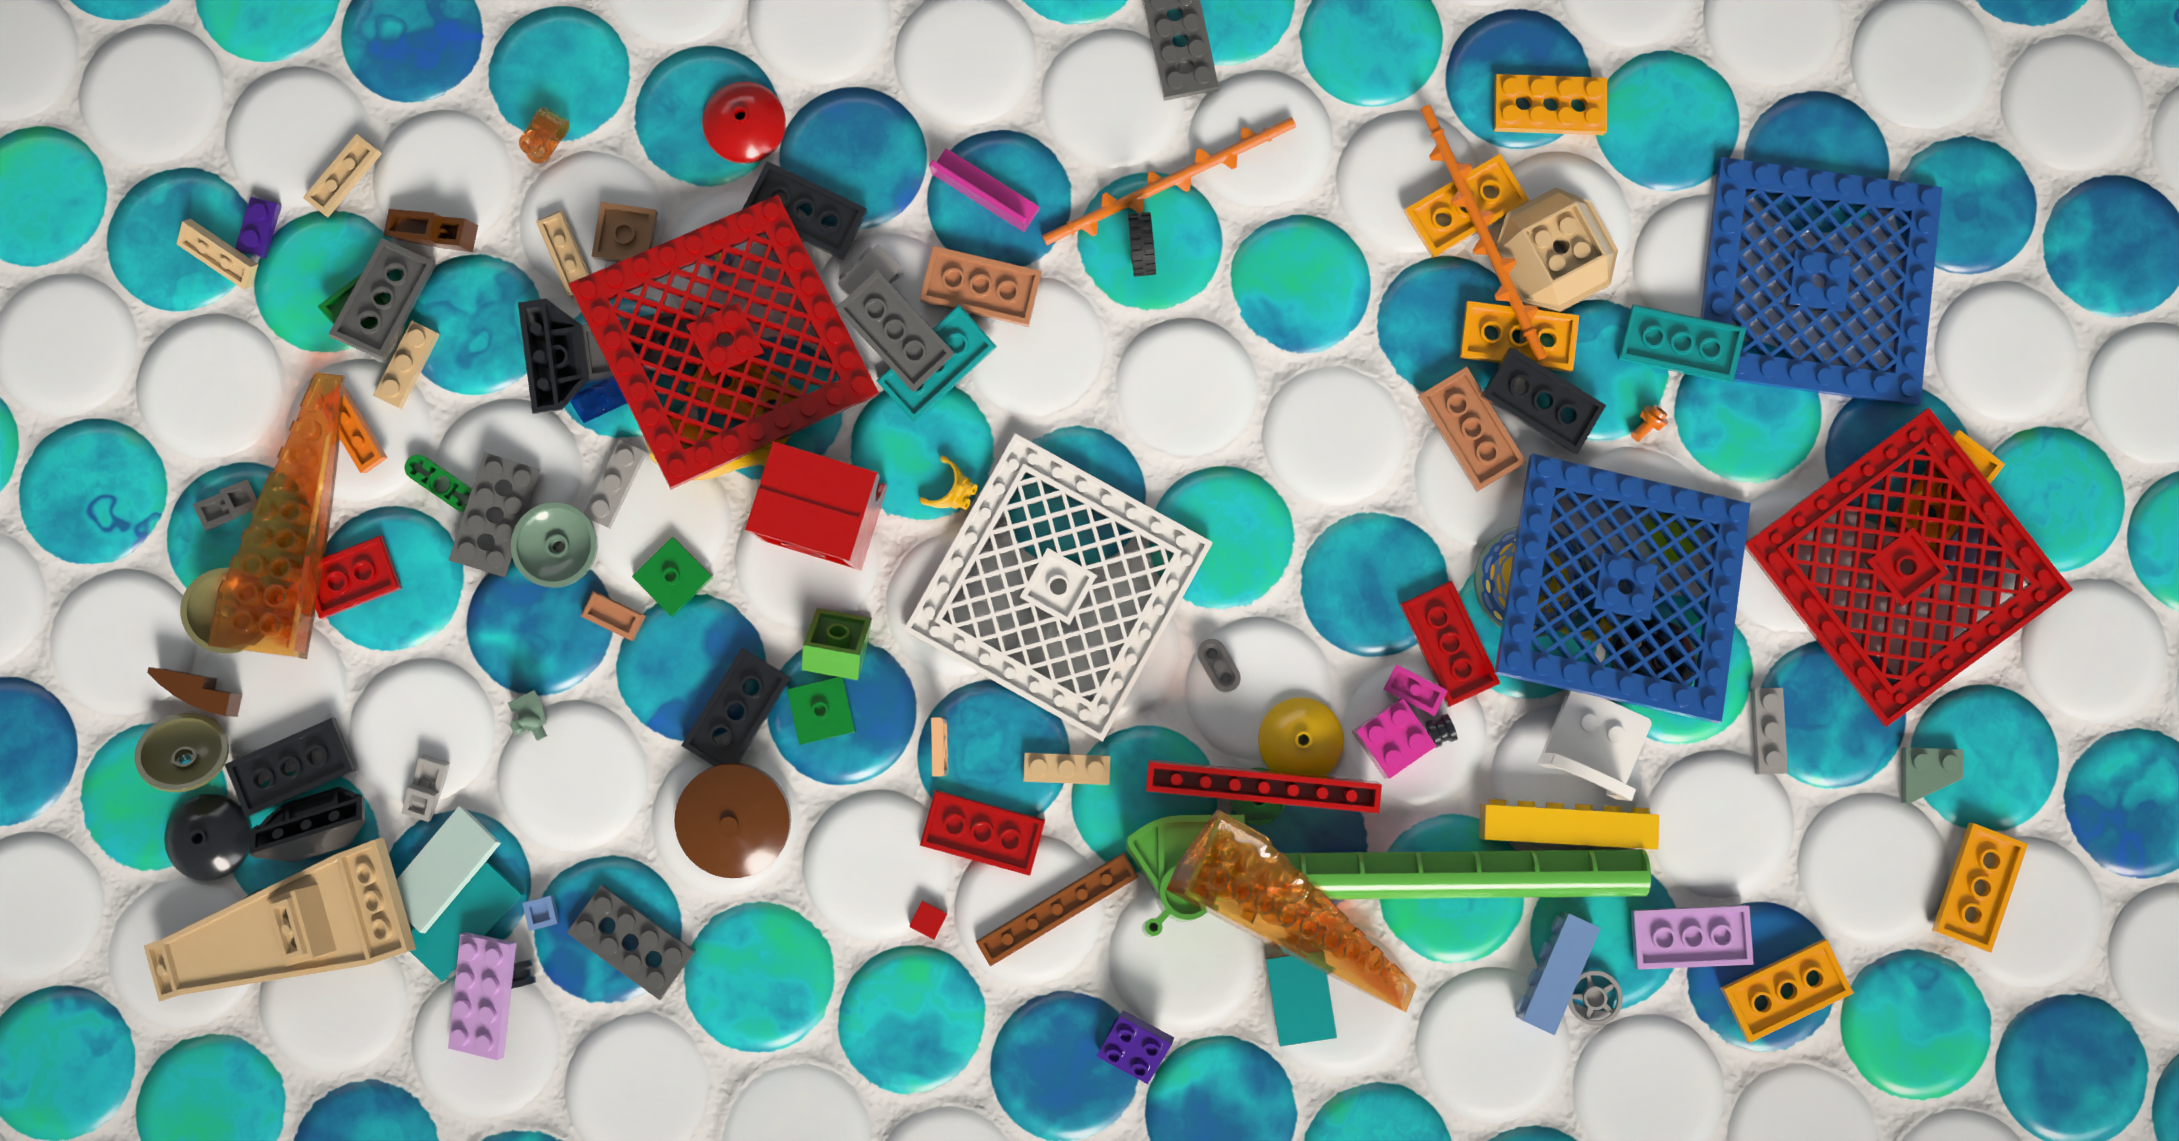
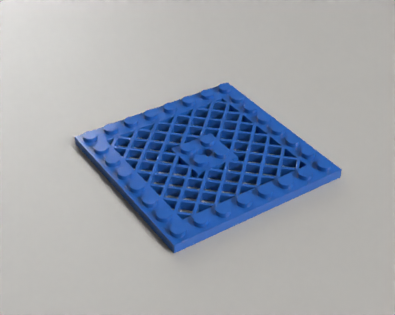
M1721 157L1717 165L1700 318L1731 324L1733 319L1738 326L1746 327L1745 336L1751 343L1743 349L1741 348L1734 381L1915 407L1921 405L1943 187ZM1746 191L1753 192L1745 198ZM1767 194L1778 195L1780 197L1772 202L1771 199L1767 196ZM1754 196H1757L1765 206L1759 213H1756L1748 203ZM1794 198L1807 199V201L1800 206ZM1783 199L1793 210L1786 217L1775 206ZM1822 202L1836 204L1833 205L1831 208L1827 209ZM1810 203L1820 213V216L1814 221L1803 210ZM1849 205L1863 208L1855 213ZM1837 207L1848 218L1841 225L1831 214ZM1877 209L1890 212L1883 217ZM1745 211L1750 220L1742 225L1743 212ZM1767 211L1778 222L1770 229L1760 218ZM1865 211L1876 222L1869 228L1858 217ZM1795 214L1806 226L1798 233L1788 222ZM1892 215H1895L1903 225L1897 232L1886 221ZM1823 218L1833 230L1826 236L1815 225ZM1752 222L1762 233L1755 241L1745 230ZM1850 222L1860 233L1854 240L1843 229ZM1780 226L1790 237L1783 244L1773 234V231ZM1878 226L1888 237L1881 244L1871 233ZM1807 230L1818 241L1810 248L1800 237ZM1906 230L1904 243L1899 235ZM1834 234L1845 244L1838 252L1828 241ZM1742 238L1747 247L1739 252L1740 239ZM1764 238L1775 249L1767 256L1757 245ZM1862 238L1873 249L1866 255L1855 244ZM1793 241L1799 249H1795L1790 255L1785 247ZM1889 242H1892L1900 252L1894 259L1883 248ZM1821 245L1826 253L1814 252L1813 250ZM1749 249L1759 259V262L1753 267H1750L1742 257ZM1847 249L1857 259V262L1851 267V257L1841 255ZM1777 253L1787 264L1780 271L1770 261V258ZM1875 253L1885 264L1878 271L1868 260ZM1903 257L1901 270L1896 262ZM1762 264L1772 276L1764 283L1754 272ZM1860 264L1870 275L1863 282L1853 272ZM1739 265L1744 274L1736 279L1737 266ZM1790 269L1789 281L1787 282L1782 274ZM1887 269L1897 279L1891 286L1880 275ZM1817 274L1823 277L1825 281L1823 288H1817L1813 284V275ZM1746 276L1756 286V289L1750 294H1747L1739 284ZM1774 280L1784 291L1777 298L1766 287ZM1872 280L1882 290V293L1875 298L1865 287ZM1848 281H1850L1855 288L1847 294ZM1898 285H1900L1899 297L1893 291ZM1759 291L1769 303L1761 310L1751 299ZM1736 292L1741 301L1733 306L1734 293ZM1856 292H1859L1867 302L1861 309H1858L1850 299ZM1885 295L1895 307L1888 313L1877 302ZM1786 296V306L1797 307L1789 314L1779 303ZM1744 303L1753 313V316L1746 322L1736 311ZM1771 307L1781 318L1774 325L1763 314ZM1870 307L1880 318L1872 325L1862 314ZM1847 308L1852 315L1843 321L1838 313H1843ZM1810 309L1820 310L1824 312L1821 313L1818 317H1815L1814 314L1810 311ZM1799 311L1809 322L1802 329L1791 318ZM1897 312L1895 324L1890 317ZM1826 315L1837 326L1829 333L1819 322ZM1755 319L1766 330L1759 337L1748 326ZM1854 319L1865 330L1857 337L1847 326ZM1783 323L1794 334L1786 341L1776 330ZM1882 323L1892 333L1885 340L1875 330ZM1811 327L1821 337L1815 344H1812L1804 334ZM1839 330L1849 341L1842 348L1832 338ZM1768 334L1778 345L1772 352H1769L1761 342ZM1867 334L1877 345L1870 352L1859 341ZM1796 338L1806 349L1799 356L1788 345ZM1893 339H1895L1894 349L1892 351L1887 344L1890 343ZM1824 342L1834 353L1827 360L1816 349ZM1754 346L1760 354L1745 352ZM1851 346L1862 357L1854 364L1844 353ZM1782 350L1788 358L1774 357V355ZM1879 350L1889 360L1882 368L1872 357ZM1810 354L1816 362L1803 361L1801 359ZM1838 358L1839 361L1843 364V366L1832 365L1829 363L1832 362L1834 359ZM1863 362H1866V364L1870 367L1871 370L1861 369L1857 367L1861 365ZM1892 366L1891 373L1885 372L1888 368Z
M1532 453L1528 460L1494 674L1712 723H1721L1751 503ZM1555 490L1562 491L1554 497ZM1565 495L1574 506L1567 513L1564 512L1557 502L1558 499ZM1576 495L1589 497V499L1581 503ZM1592 501L1601 512V515L1594 520L1585 509V506ZM1603 501L1615 503L1617 505L1608 509V507ZM1631 507L1644 511L1636 516ZM1618 508H1621L1629 519L1622 526H1620L1612 514ZM1553 509L1558 519L1550 523ZM1575 512H1578L1586 525L1578 530L1569 519V516ZM1646 514L1656 525L1649 532L1639 520ZM1659 514L1672 517L1666 521H1663ZM1603 518L1606 519L1613 529L1606 536H1604L1596 524ZM1673 520L1676 521L1683 531V534L1677 538L1673 536L1666 526ZM1686 520L1698 522V524L1691 528ZM1560 522L1563 523L1570 533L1563 540L1560 539L1553 529ZM1631 524L1641 536L1633 543L1623 530ZM1701 526L1710 537V540L1704 544L1701 543L1694 533ZM1588 528L1598 540L1590 547L1580 534ZM1658 530L1668 542L1662 548H1659L1651 537ZM1615 534L1625 546L1618 553H1616L1608 541ZM1549 536L1551 541L1554 543V546L1546 550L1547 539ZM1685 537L1688 538L1695 548L1688 555L1678 543V541ZM1572 538L1582 550V552L1574 557L1564 545ZM1642 541L1646 543L1653 553L1645 559L1635 547ZM1713 543L1712 555H1710L1706 547ZM1601 545L1606 553H1601L1597 558L1592 550ZM1669 547L1673 549L1680 559L1673 565L1670 564L1663 554V551ZM1558 549L1566 561L1558 568L1548 555ZM1628 551L1633 559L1620 557V555ZM1697 553L1707 565L1701 571H1698L1690 559ZM1583 555L1586 556L1594 567L1586 574L1576 562ZM1654 557L1664 569L1658 575H1656L1658 565L1647 563ZM1682 563L1692 576L1684 582L1675 571V568ZM1545 564L1550 573L1542 577L1543 565ZM1568 565L1578 578L1571 584L1566 581L1560 572ZM1707 571H1709L1708 583L1702 576ZM1596 572L1593 586L1588 577ZM1666 574H1668L1676 586L1669 592L1666 591L1659 581ZM1554 576L1562 590L1554 595L1544 583L1545 580ZM1620 580H1624L1630 585L1629 594H1623L1619 591L1618 582ZM1694 580L1703 591V594L1697 598L1692 595L1686 586ZM1580 582L1589 593V596L1580 601L1572 587ZM1655 589L1659 594L1660 598L1653 602V595ZM1540 590L1546 600L1537 605ZM1677 591H1680L1688 603L1681 609L1671 598V595ZM1564 592L1574 605L1567 611H1564L1556 600ZM1706 597L1703 610L1698 602ZM1591 599V610L1601 612L1593 618L1584 606ZM1662 601H1664L1672 613L1666 619H1663L1655 608ZM1548 603L1558 616L1550 622L1547 621L1540 608ZM1690 607L1699 618V621L1692 626L1683 615V612ZM1576 609L1586 622L1578 628L1574 626L1567 616ZM1614 615L1629 619L1620 624ZM1605 616L1613 628L1605 635L1595 622ZM1651 616L1657 625L1648 630L1642 621H1649ZM1536 618L1542 627L1533 633ZM1674 618H1676L1684 630L1677 636L1674 635L1667 625ZM1560 620L1569 631V634L1562 639L1559 638L1552 628V625ZM1631 622L1641 634L1633 641L1623 629ZM1702 625L1701 637H1699L1695 629ZM1586 627H1589L1598 639L1589 646L1579 633ZM1659 628L1668 640L1661 647L1651 635ZM1543 631L1547 633L1554 643L1545 650L1535 637ZM1617 633L1625 645L1617 652L1607 639ZM1686 635H1688L1696 647L1689 653L1686 652L1679 642ZM1571 637L1574 638L1581 649L1574 656L1570 654L1564 645V642ZM1643 639L1653 651L1645 658L1635 646V644ZM1598 644H1601L1609 655L1602 662L1598 660L1591 650ZM1671 645L1680 657L1673 664H1671L1663 652ZM1557 648L1563 657L1547 653ZM1629 650L1637 662L1630 668H1627L1619 656ZM1696 653H1698L1697 666L1691 659ZM1585 654L1590 663L1577 661L1576 659ZM1655 656L1665 668L1657 675L1647 663V661ZM1613 661L1619 670L1604 667V665ZM1683 662L1692 674L1685 681H1683L1675 669ZM1641 667L1646 676L1631 672ZM1668 673L1674 682L1659 678ZM1694 681V687L1688 686L1689 683Z

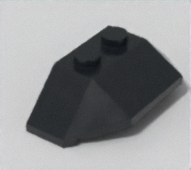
M546 298L518 302L532 414L563 410L589 381L583 327Z
M336 787L284 803L267 816L259 826L256 825L250 830L249 854L256 858L298 862L349 846L365 822L364 797L342 787Z

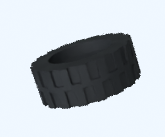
M1151 212L1128 214L1134 277L1156 275Z

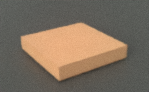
M942 717L931 718L932 776H947V720Z

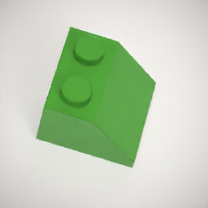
M816 608L803 644L802 670L858 680L865 660L872 618Z

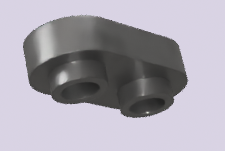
M1208 639L1202 642L1198 648L1197 657L1213 686L1220 692L1235 690L1240 684V672L1223 643L1216 639ZM1209 648L1214 649L1217 653L1214 659H1209L1206 656V651ZM1223 673H1228L1231 677V681L1228 684L1222 683L1220 679Z

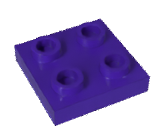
M1122 1010L1119 1017L1117 1016L1096 1057L1148 1084L1170 1049L1174 1037Z

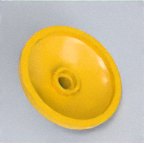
M1298 697L1280 702L1266 714L1259 729L1258 746L1263 761L1271 771L1326 776L1334 769L1342 755L1344 735L1341 724L1331 709L1317 700ZM1302 734L1308 737V743L1304 746L1298 742V737Z

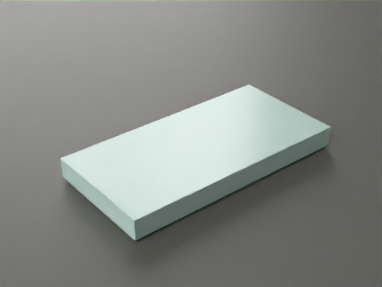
M459 806L397 879L407 919L420 933L427 932L501 844L464 807Z

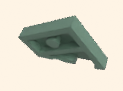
M1901 748L1902 803H1912L1963 779V750Z

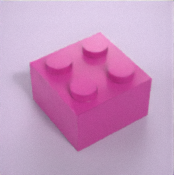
M1404 698L1396 700L1352 731L1384 779L1392 778L1436 747V744Z

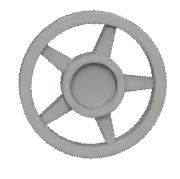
M1588 970L1582 972L1578 982L1586 977L1587 988L1583 993L1572 994L1568 1003L1571 1012L1577 1019L1588 1025L1598 1026L1609 1023L1618 1015L1622 1007L1623 996L1619 984L1612 976L1602 971ZM1591 975L1603 976L1611 983L1602 988L1594 986ZM1615 987L1617 1002L1613 1010L1607 1004V993ZM1573 999L1583 1000L1587 1006L1584 1017L1576 1011ZM1604 1008L1611 1013L1601 1020H1589L1593 1010Z

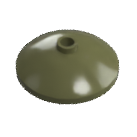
M218 568L200 575L189 585L181 601L180 615L185 631L195 643L212 652L230 654L247 650L264 638L273 622L274 603L266 585L255 575L237 568ZM224 606H229L232 608L233 614L225 617L221 614V609Z
M195 713L176 714L156 722L145 731L135 749V765L142 779L158 790L166 792L190 791L205 785L218 775L227 761L229 743L224 730L213 719ZM188 759L191 760L190 762H188V763H186V764H182L183 761H185V760H188Z

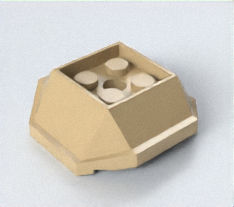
M1554 188L1508 212L1504 216L1495 244L1501 258H1515L1517 262L1509 275L1523 305L1537 306V308L1557 313L1610 286L1618 249L1593 204L1559 188ZM1558 243L1562 245L1564 254L1557 253L1553 248V244Z

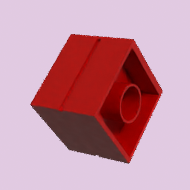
M773 441L745 530L761 541L861 571L888 486L884 483H878L880 475L877 472Z

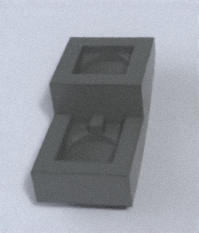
M248 479L220 489L219 494L193 504L206 532L260 506Z

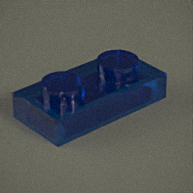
M614 376L578 392L570 401L583 423L627 404Z

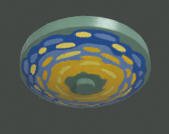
M1518 526L1501 532L1484 547L1474 571V590L1478 603L1490 621L1500 629L1502 628ZM1554 529L1561 540L1567 537L1560 531ZM1549 536L1547 539L1546 550L1554 546V543L1551 541ZM1572 540L1564 544L1573 557L1581 552ZM1558 549L1548 554L1557 568L1566 562ZM1582 556L1576 562L1586 574L1588 568ZM1545 564L1543 565L1542 577L1550 573ZM1569 565L1560 571L1569 584L1578 579ZM1554 576L1544 581L1553 595L1562 590ZM1581 582L1572 587L1580 601L1587 597L1588 592ZM1540 590L1537 605L1546 600ZM1565 592L1556 598L1564 611L1574 606ZM1549 603L1540 608L1548 622L1558 617ZM1576 609L1567 616L1573 621L1579 612ZM1536 618L1533 633L1542 627ZM1561 620L1552 625L1555 632L1565 627ZM1543 631L1535 637L1546 636L1547 633Z

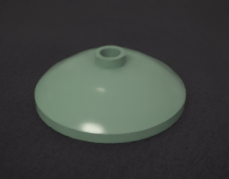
M560 502L544 503L530 509L516 524L511 538L512 558L520 573L531 582L549 588L568 586L581 579L592 567L598 550L596 530L590 519L576 507ZM559 542L564 544L561 552L556 551V545Z

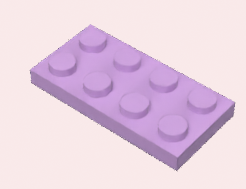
M1747 905L1631 910L1635 969L1753 965L1750 909Z
M469 932L460 934L448 1049L494 1060L504 1058L516 951L515 942Z

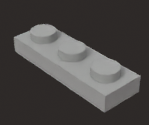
M621 440L618 441L585 509L584 514L590 520L611 529L647 454L645 451Z
M1783 688L1751 689L1755 774H1788Z

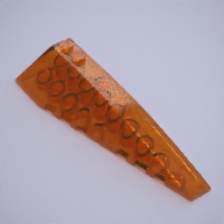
M314 372L300 404L301 410L296 421L293 420L289 428L291 433L285 446H281L277 455L279 460L274 471L269 473L253 509L251 523L248 529L244 530L241 536L243 541L236 556L233 555L229 563L231 568L225 580L222 579L218 588L208 646L307 659L316 611V595L318 596L323 570V564L321 563L326 552L334 496L345 380L343 375Z
M1216 810L1178 861L1166 890L1278 950L1398 1010L1407 1012L1417 985L1394 963L1390 962L1377 946L1365 938L1366 935L1359 928L1354 927L1348 921L1349 918L1320 889L1315 888L1308 881V878L1301 871H1298L1282 852H1278L1266 836L1229 815ZM1404 984L1409 987V988L1407 989L1405 995H1404Z

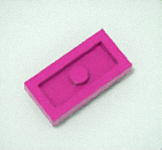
M1397 664L1383 689L1400 699L1404 698L1406 702L1433 716L1436 715L1448 691Z

